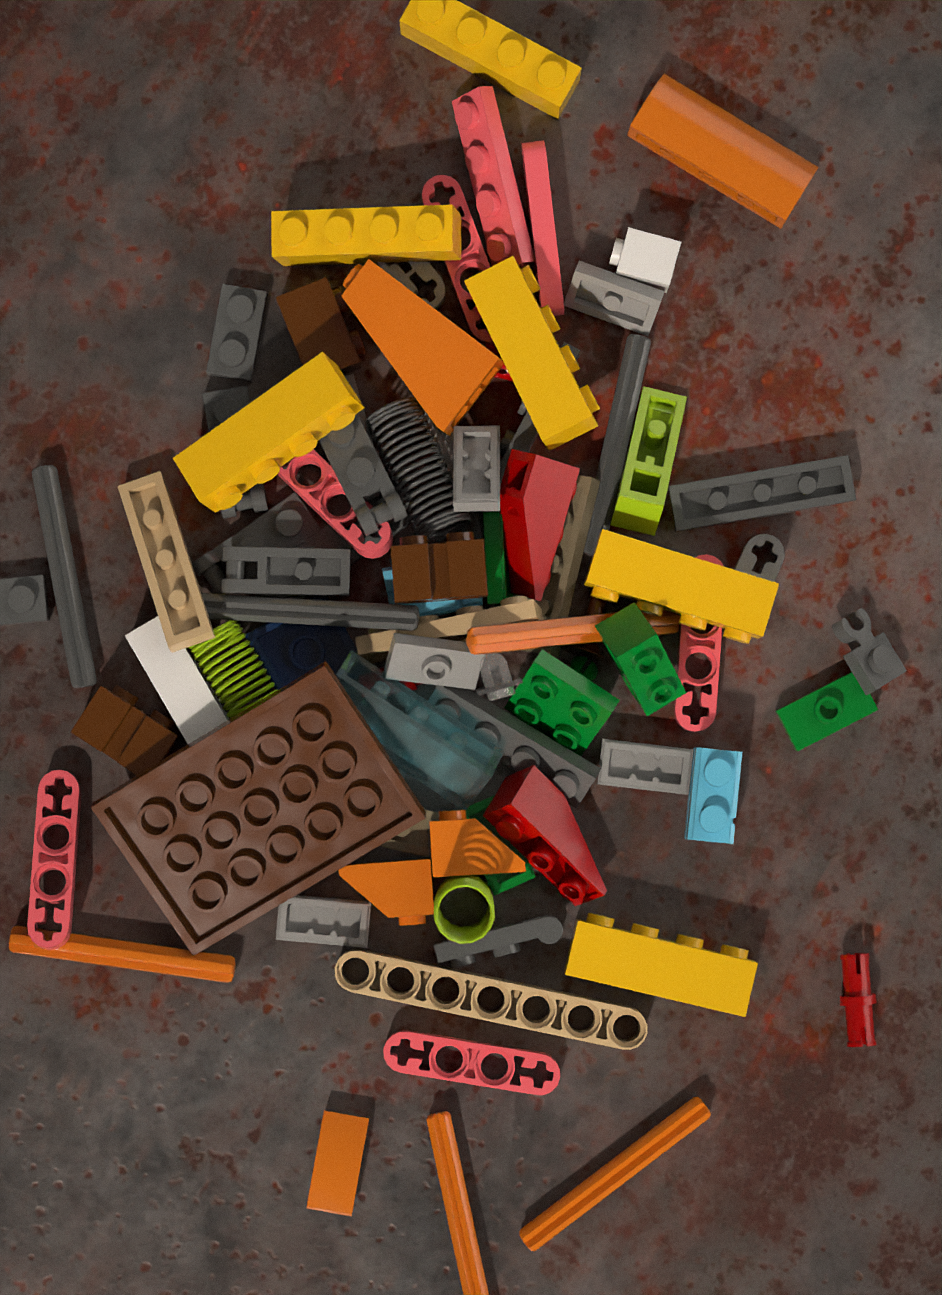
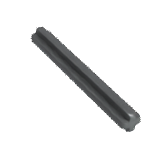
M630 334L625 344L595 478L600 481L583 552L589 555H593L600 531L602 529L609 531L651 345V340L642 335Z
M54 465L39 466L32 469V478L71 685L74 688L89 687L96 684L97 678L58 471Z
M201 593L209 619L412 631L418 628L420 616L419 608L416 605Z

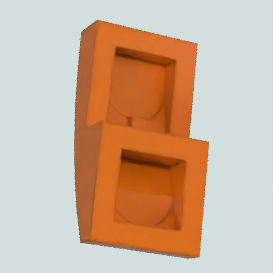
M324 1110L306 1209L352 1217L369 1118Z

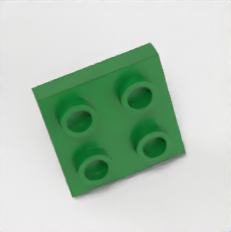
M542 649L504 708L515 714L519 720L533 726L554 741L582 756L620 700L592 682L598 675V668L593 661L582 674L580 670L588 658L576 656L572 659L570 666H567Z

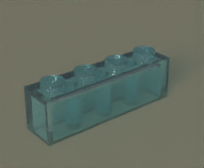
M351 650L335 672V675L395 766L438 793L443 799L450 801L462 810H467L492 778L504 751L399 681L385 679L384 671Z

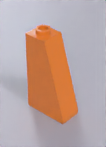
M370 259L367 260L364 266L357 264L344 280L343 286L346 290L341 295L436 427L450 436L454 431V426L460 423L504 365V362Z

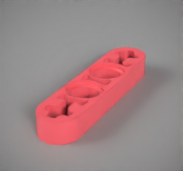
M544 140L521 143L532 247L535 257L536 280L541 288L538 291L539 306L542 308L549 305L554 316L564 315V300Z
M436 175L430 178L423 186V206L441 205L439 202L431 203L429 200L435 196L436 187L442 186L445 192H454L455 195L449 198V205L453 204L458 212L462 211L464 217H461V228L468 231L471 241L469 246L461 251V260L444 261L472 337L484 345L487 343L494 344L491 335H489L486 329L478 330L476 325L482 322V317L476 306L469 310L467 303H474L470 293L466 292L460 284V279L464 272L470 269L482 272L490 268V264L459 183L451 176Z
M314 449L304 456L294 457L290 463L287 462L280 467L277 475L356 552L365 558L374 559L382 557L390 550V546L393 543V533L388 522L377 526L378 528L380 527L378 532L381 538L380 542L375 544L369 540L363 544L365 538L361 530L354 524L358 519L352 508L343 516H334L329 513V501L334 496L345 495L332 466ZM308 464L318 466L321 469V477L318 482L310 486L298 483L297 473L300 468ZM368 501L365 502L369 509L373 508Z
M705 554L695 557L723 566L722 562L712 555ZM680 623L676 673L682 685L683 683L695 687L710 685L709 695L700 692L699 705L702 708H707V716L700 717L697 725L690 724V716L683 715L682 713L683 706L691 705L693 691L687 692L674 700V718L680 727L690 732L703 731L708 728L716 716L722 639L721 627L713 625V628L708 633L699 634L694 632L691 627ZM693 653L704 654L711 662L710 673L703 679L692 678L685 669L686 659Z
M54 770L44 775L39 783L37 794L27 928L31 940L40 948L46 950L58 949L65 945L70 938L72 930L82 794L81 787L76 778L64 770ZM64 780L65 786L68 789H72L71 795H65L62 799V811L64 813L71 812L70 819L59 815L45 817L46 810L55 812L56 801L53 795L48 794V789L56 788L57 781ZM52 825H63L69 831L67 844L61 849L54 850L48 848L43 838L45 831ZM49 870L61 871L66 879L65 888L57 895L45 894L40 887L41 877ZM43 901L49 904L65 902L64 910L54 908V922L62 926L61 932L53 933L52 940L45 941V935L37 931L38 924H46L48 910L45 907L38 909V902Z
M399 1030L392 1033L386 1040L383 1048L384 1059L387 1065L392 1070L404 1074L532 1095H546L552 1092L558 1086L560 1080V1068L556 1060L551 1055L539 1051L411 1030ZM401 1039L410 1040V1048L424 1051V1041L433 1042L434 1044L429 1053L430 1069L419 1067L423 1060L420 1057L411 1056L408 1058L407 1064L399 1063L398 1055L391 1053V1046H399ZM454 1046L460 1050L463 1061L457 1070L447 1072L437 1065L436 1055L442 1047ZM498 1053L506 1059L508 1069L503 1077L491 1079L483 1074L481 1063L487 1055ZM514 1056L524 1057L521 1063V1067L533 1069L537 1066V1061L546 1062V1070L553 1072L552 1078L544 1079L542 1086L534 1085L533 1077L519 1074L520 1083H511L510 1081L515 1072Z

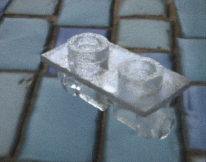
M499 652L485 654L480 661V676L483 685L477 686L475 692L478 696L486 694L487 699L493 701L516 694L514 685L521 684L523 681L519 675L511 676L507 661Z

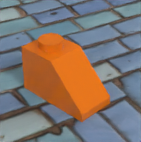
M466 810L438 811L439 820L429 821L433 877L526 872L525 862L476 818L467 819Z
M431 858L348 864L338 870L341 878L388 918L398 917L399 926L425 924L426 915L434 914Z

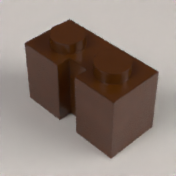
M327 277L277 296L276 300L302 365L321 352H324L338 365L343 375L362 368L358 356L365 354L366 351L357 328L348 331L342 314L349 312V308L341 296L343 293L340 286L331 289Z
M473 532L446 534V543L428 544L427 536L425 535L406 536L399 538L400 545L390 546L395 604L488 598L484 539L474 540Z
M115 684L112 690L100 686L74 725L71 733L100 752L108 755L135 775L142 773L170 756L182 737L173 731L176 726L175 721L156 709L148 715L135 706L139 698L118 684Z

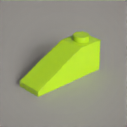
M643 386L618 488L611 526L655 536L665 504L687 400L686 396Z

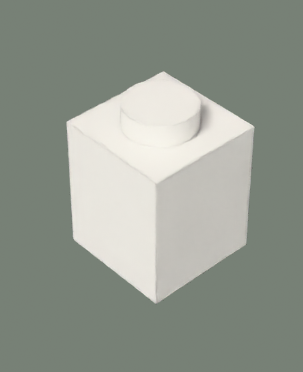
M628 227L625 240L616 238L609 264L617 266L616 274L667 293L681 241Z

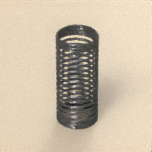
M413 397L403 398L386 404L367 417L365 425H367L370 435L373 436V442L377 443L376 449L380 450L379 456L383 458L382 463L386 465V471L390 472L389 478L393 479L392 484L396 487L395 490L399 494L401 501H403L402 504L409 516L408 522L412 523V530H415L414 535L427 536L428 544L446 539V534L460 532L471 523L472 517H470L468 511L454 512V507L440 514L425 518L453 504L452 498L436 507L421 511L431 504L453 496V478L449 477L451 471L445 470L447 463L443 462L444 456L439 455L441 449L436 448L438 442L433 441L434 434L430 433L431 427L427 426L428 420L423 419L425 413L422 412L420 403ZM418 423H423L419 427L408 430L395 438L387 439L393 434L402 432ZM426 430V431H425L424 433H422L421 435L412 437V438H410V439H408V440H406V441H404V442H402V443H400V444H398V445L389 447L390 445H392L393 443H395V442H397V441H400V440H403V439H405V438H408V437H410V436H412V435L418 433L419 431ZM430 437L422 443L416 444L402 452L393 454L395 451L418 442L423 438ZM427 445H432L426 450L420 451L412 456H409L406 459L397 461L399 458L407 454L413 453ZM435 452V453H434L433 455H431L430 457H427V458L422 459V460H420V461H418V462H416V463H413V464H411L410 466L400 468L401 466L405 465V464L408 463V462H411V461H414V460H416V459H419V458H421V457L427 455L428 453ZM439 459L432 465L426 466L420 470L415 471L414 473L404 475L412 469L418 468L432 460ZM441 467L439 470L430 473L424 477H421L418 480L408 482L416 476L424 474L434 468ZM445 474L437 480H434L419 488L410 490L411 488L415 487L416 485L432 479L438 475ZM448 481L446 484L439 488H436L423 495L414 497L423 490L429 489L439 483ZM451 489L445 494L440 495L434 499H431L424 503L417 504L422 500L426 499L427 497L433 496L441 491Z

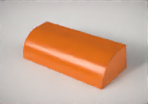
M666 74L662 75L632 121L627 135L780 229L819 168L817 165Z

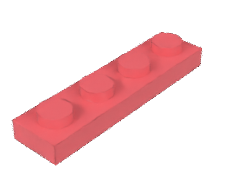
M479 86L452 101L455 121L462 142L465 162L469 171L476 208L479 213L491 266L514 256L518 265L522 268L535 262V257L493 86Z

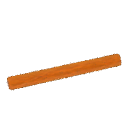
M663 610L661 617L642 612L658 636L675 634L679 631L680 615ZM615 613L471 627L467 630L466 646H468L471 654L480 655L602 642L595 625Z
M19 925L12 928L9 937V950L19 954L224 983L232 982L235 974L236 961L235 957L231 955L201 951L193 956L189 949L75 933L70 934V938L62 947L46 950L40 948L31 940L26 926ZM37 928V931L45 935V941L52 940L53 933L61 932Z
M699 1097L690 1099L521 1228L519 1236L523 1243L531 1251L539 1249L708 1120L711 1116L710 1110Z
M447 1111L433 1113L427 1116V1126L463 1295H489L451 1114Z

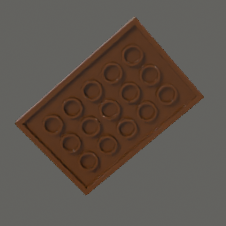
M326 661L100 797L91 806L97 818L193 956L426 818V811Z

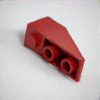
M511 449L500 486V510L503 521L511 593L541 601L544 590L550 581V569L557 546L563 537V525L568 508L576 493V481L580 468L515 449Z
M535 765L505 777L483 816L496 828L503 838L507 839L527 858L532 867L539 870L559 890L560 894L574 906L605 896L607 889L565 795Z

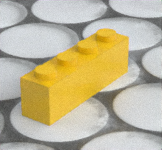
M410 0L399 20L400 34L556 119L560 118L580 81L582 70L580 66L458 0Z
M453 204L271 211L272 257L283 266L364 264L368 259L374 263L461 260V214Z
M511 256L465 280L467 289L542 442L550 451L598 427L599 425L593 412L599 410L600 407L588 384L581 388L579 387L573 372L579 370L580 367L569 345L567 344L560 348L553 335L554 332L560 330V327L549 305L540 308L533 294L541 290L530 266L527 265L521 269L514 256Z
M321 352L177 454L173 459L198 501L216 513L219 510H225L236 505L242 499V494L257 483L261 484L273 479L279 473L280 467L294 457H301L311 452L317 446V441L332 430L337 431L348 426L354 420L355 414L365 407L338 365L324 352Z
M604 529L599 533L584 581L585 586L593 588L591 593L593 597L617 603L619 596L637 601L636 605L641 612L659 617L662 616L663 610L681 615L679 623L700 630H705L707 623L725 629L723 637L746 644L750 643L751 637L759 639L764 636L779 587V583Z
M588 913L586 921L576 918L564 968L565 975L746 1017L758 965L756 961L747 959L749 950L722 944L720 952L702 948L703 939L683 934H677L676 942L658 938L659 929L636 923L632 924L631 931L613 927L614 918L594 913Z

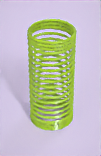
M230 620L214 628L213 631L216 638L187 648L190 650L193 660L200 661L197 667L204 668L201 674L208 675L205 681L212 682L210 688L216 689L214 695L221 696L218 702L225 703L222 709L229 710L226 714L227 717L236 716L277 691L276 689L257 701L239 709L275 686V683L271 682L253 694L235 702L249 691L270 680L271 676L267 675L247 688L230 695L248 682L266 673L267 669L265 668L241 682L226 688L242 676L262 666L263 662L261 661L246 668L237 675L222 681L233 672L256 660L259 656L257 654L216 675L227 666L252 653L255 649L253 647L212 668L226 657L250 644L249 640L206 662L217 653L246 637L245 633L240 634L243 628L240 627L241 624L237 620Z
M476 875L450 876L446 878L438 887L434 898V921L439 932L448 940L459 944L473 943L483 938L491 929L495 919L493 895L488 884ZM460 887L478 890L489 904L485 916L478 923L471 926L460 927L451 924L444 918L440 910L441 900L448 892Z

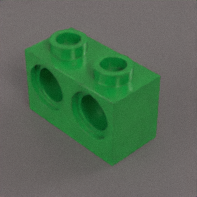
M635 602L595 625L625 685L646 716L651 715L686 694L657 633Z

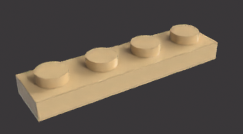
M161 471L119 485V493L168 648L173 653L216 638Z
M526 596L509 597L500 601L501 606L483 610L482 606H467L458 609L456 616L439 619L437 615L419 617L418 628L412 631L370 628L368 629V635L355 637L357 652L368 664L387 660L394 633L466 642L467 630L471 627L544 620L541 607L534 599L528 600Z

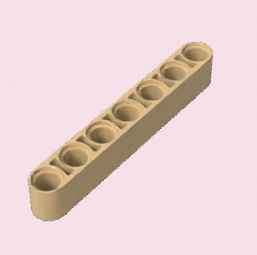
M353 948L346 951L338 959L335 966L337 983L343 989L353 993L622 1050H631L639 1047L647 1036V1023L644 1016L636 1008L626 1004L366 949ZM360 958L367 963L369 975L364 981L352 982L345 977L343 966L348 959ZM397 967L409 969L414 977L413 986L405 992L393 990L388 983V974ZM441 977L453 978L459 986L458 995L451 1001L439 1000L433 993V985L437 979ZM488 986L499 988L504 995L502 1006L494 1011L483 1009L477 1001L479 992ZM532 996L543 997L549 1004L547 1015L540 1020L528 1019L523 1013L524 1002ZM579 1005L587 1006L593 1011L592 1024L583 1030L574 1029L568 1023L570 1011ZM623 1015H631L638 1021V1030L629 1039H620L613 1032L615 1021Z

